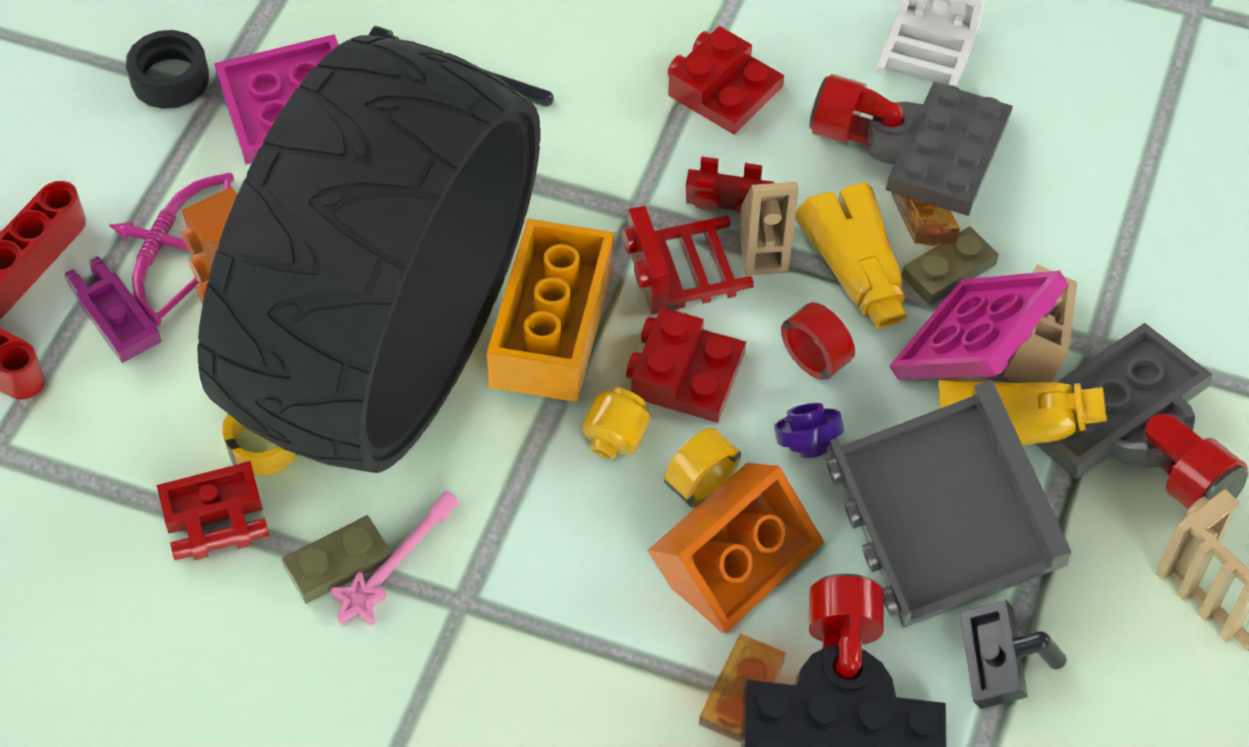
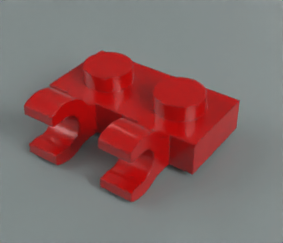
M701 156L700 170L688 169L685 184L686 203L693 204L702 210L711 211L722 208L735 210L740 214L741 206L751 185L771 184L774 181L762 180L763 165L745 163L744 176H733L718 173L719 159Z

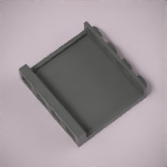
M992 379L975 385L972 397L840 446L837 438L830 440L831 457L825 459L828 472L834 485L843 484L849 500L844 501L843 505L853 529L861 526L868 542L861 545L867 565L872 573L880 571L886 585L885 588H882L886 610L890 617L898 614L904 628L1068 565L1072 553Z

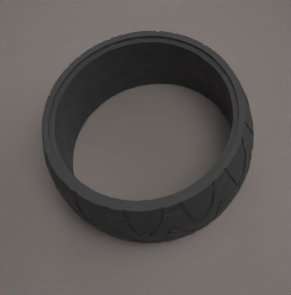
M359 35L346 40L329 52L301 82L300 87L292 94L271 126L263 141V145L259 148L247 172L246 178L243 180L224 226L209 274V282L206 286L198 333L199 377L208 398L253 433L284 450L326 465L380 473L402 459L428 428L446 401L451 389L456 384L487 323L511 264L524 225V219L527 215L539 160L541 128L539 114L534 104L490 72L454 54L445 53L413 41Z

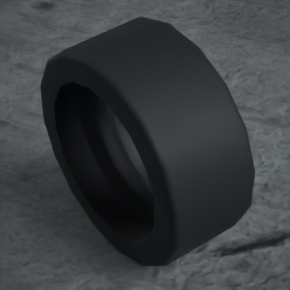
M162 30L145 35L132 45L126 56V69L131 88L136 97L148 106L161 109L181 107L198 98L209 83V69L205 51L200 42L186 32ZM178 59L191 64L190 68L184 73L170 79H155L145 75V72L151 66L164 60Z

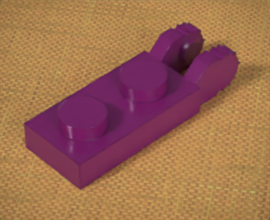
M96 256L89 260L90 270L99 281L88 287L74 269L64 273V277L75 294L79 305L121 363L162 342L158 329L116 273L112 274L100 257Z

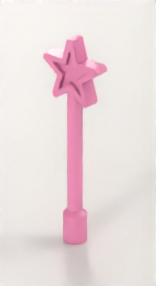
M444 491L431 505L429 514L366 583L363 573L358 572L350 588H331L332 598L343 604L337 615L340 624L343 625L357 615L370 625L375 623L372 606L386 599L387 596L386 590L378 587L438 521H444L459 504L454 495Z

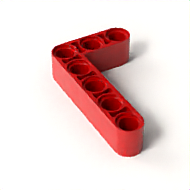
M54 181L45 185L0 232V320L86 226V217L76 187L70 182ZM0 328V392L19 400L36 396L45 385V376L33 346L27 341Z

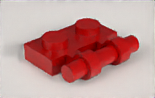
M251 461L156 485L168 534L187 529L189 537L170 542L174 561L194 556L195 560L207 558L211 551L237 545V548L241 549L252 546V540L270 536L265 518L250 522L245 520L244 514L263 510ZM230 518L231 527L203 533L202 525Z

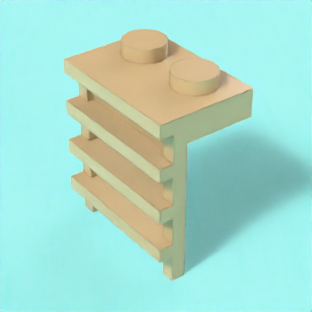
M1224 489L1211 500H1208L1206 497L1200 498L1189 508L1184 516L1185 519L1176 526L1155 574L1161 580L1170 576L1180 585L1176 594L1182 600L1191 596L1201 606L1198 615L1204 621L1212 616L1223 627L1219 636L1225 642L1234 637L1248 651L1249 633L1242 626L1249 615V569L1220 543L1240 502ZM1214 555L1223 566L1220 567L1207 594L1199 584ZM1236 576L1246 586L1240 593L1229 615L1221 607V604Z

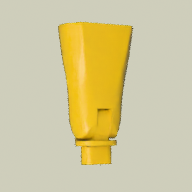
M867 182L845 187L840 190L838 200L834 192H825L808 197L798 207L795 221L831 268L848 297L860 307L863 316L870 317L876 329L903 322L907 318V313L902 305L905 295L901 289V273L887 237L873 187L869 186Z
M940 379V408L972 397L974 386L985 381ZM993 381L1022 446L1058 441L1069 437L1075 432L1086 431V424L1107 421L1103 387L1082 390L1081 384L1078 383L1074 384L1075 393H1073L1071 385L1061 382L1014 383Z

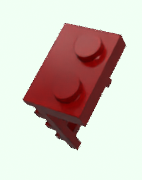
M646 205L628 209V227L622 229L623 243L627 254L631 255L638 287L643 289L651 315L658 314L661 307L676 305L677 309L686 307V302L701 299L702 304L709 303L713 296L726 294L728 298L736 297L737 291L754 288L752 275L734 279L716 230L728 228L731 225L728 215L655 231ZM704 234L721 282L709 285L691 235ZM679 238L696 288L683 290L666 243L667 240Z

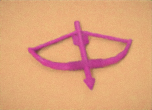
M232 173L196 180L177 192L165 208L159 212L150 230L136 227L133 222L109 224L114 231L125 239L128 236L145 240L136 256L137 260L131 280L135 300L156 326H160L161 319L192 291L199 282L196 278L192 279L156 313L146 301L144 281L148 267L153 264L162 245L189 251L182 238L168 235L176 220V213L188 199L203 189L224 184L223 190L231 187V182L234 180Z

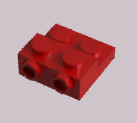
M718 26L711 34L707 31L700 33L693 44V51L687 57L677 55L670 63L667 71L669 76L668 96L733 135L784 85V75L751 56L752 44L721 26Z
M661 307L656 318L648 316L644 323L641 342L645 343L642 353L633 351L629 359L626 378L632 379L631 392L641 397L645 402L718 423L744 357L746 341L704 330L703 318Z

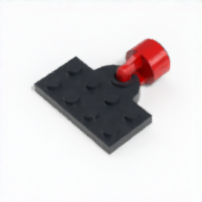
M848 573L833 574L819 579L810 587L809 633L813 638L822 642V649L813 653L804 663L795 678L794 685L746 680L743 686L741 747H946V703L896 697L893 679L883 663L862 649V645L878 640L884 633V591L879 584L866 576Z

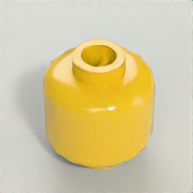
M614 387L611 392L599 393L582 425L583 434L591 441L589 449L609 460H614L617 454L622 456L634 454L651 419L649 413L644 408L646 402L638 395L619 387Z

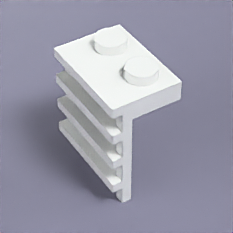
M900 0L898 14L877 63L875 73L883 75L886 68L944 85L958 87L961 75L967 64L969 54H971L974 40L979 32L985 0Z

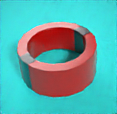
M816 302L807 303L781 325V337L785 348L799 367L819 380L830 379L855 357V345L851 334L837 315L822 304Z

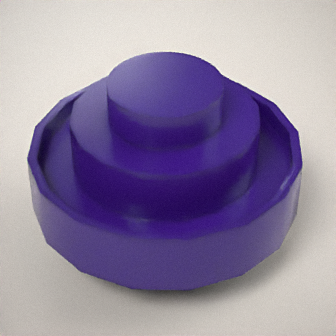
M806 403L789 409L787 416L774 424V430L778 445L788 447L791 451L800 453L803 458H813L828 452L830 440L840 436L844 432V426L840 411L824 408V405L821 403Z

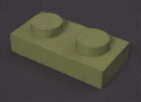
M969 226L903 266L901 277L929 305H932L950 294L962 279H973L995 266L999 254Z
M366 515L283 557L282 562L284 569L305 604L330 592L332 587H340L350 582L358 572L365 574L381 566L391 556V552L370 517Z

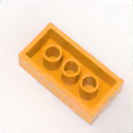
M527 218L487 350L488 388L572 402L579 401L613 271L614 232Z

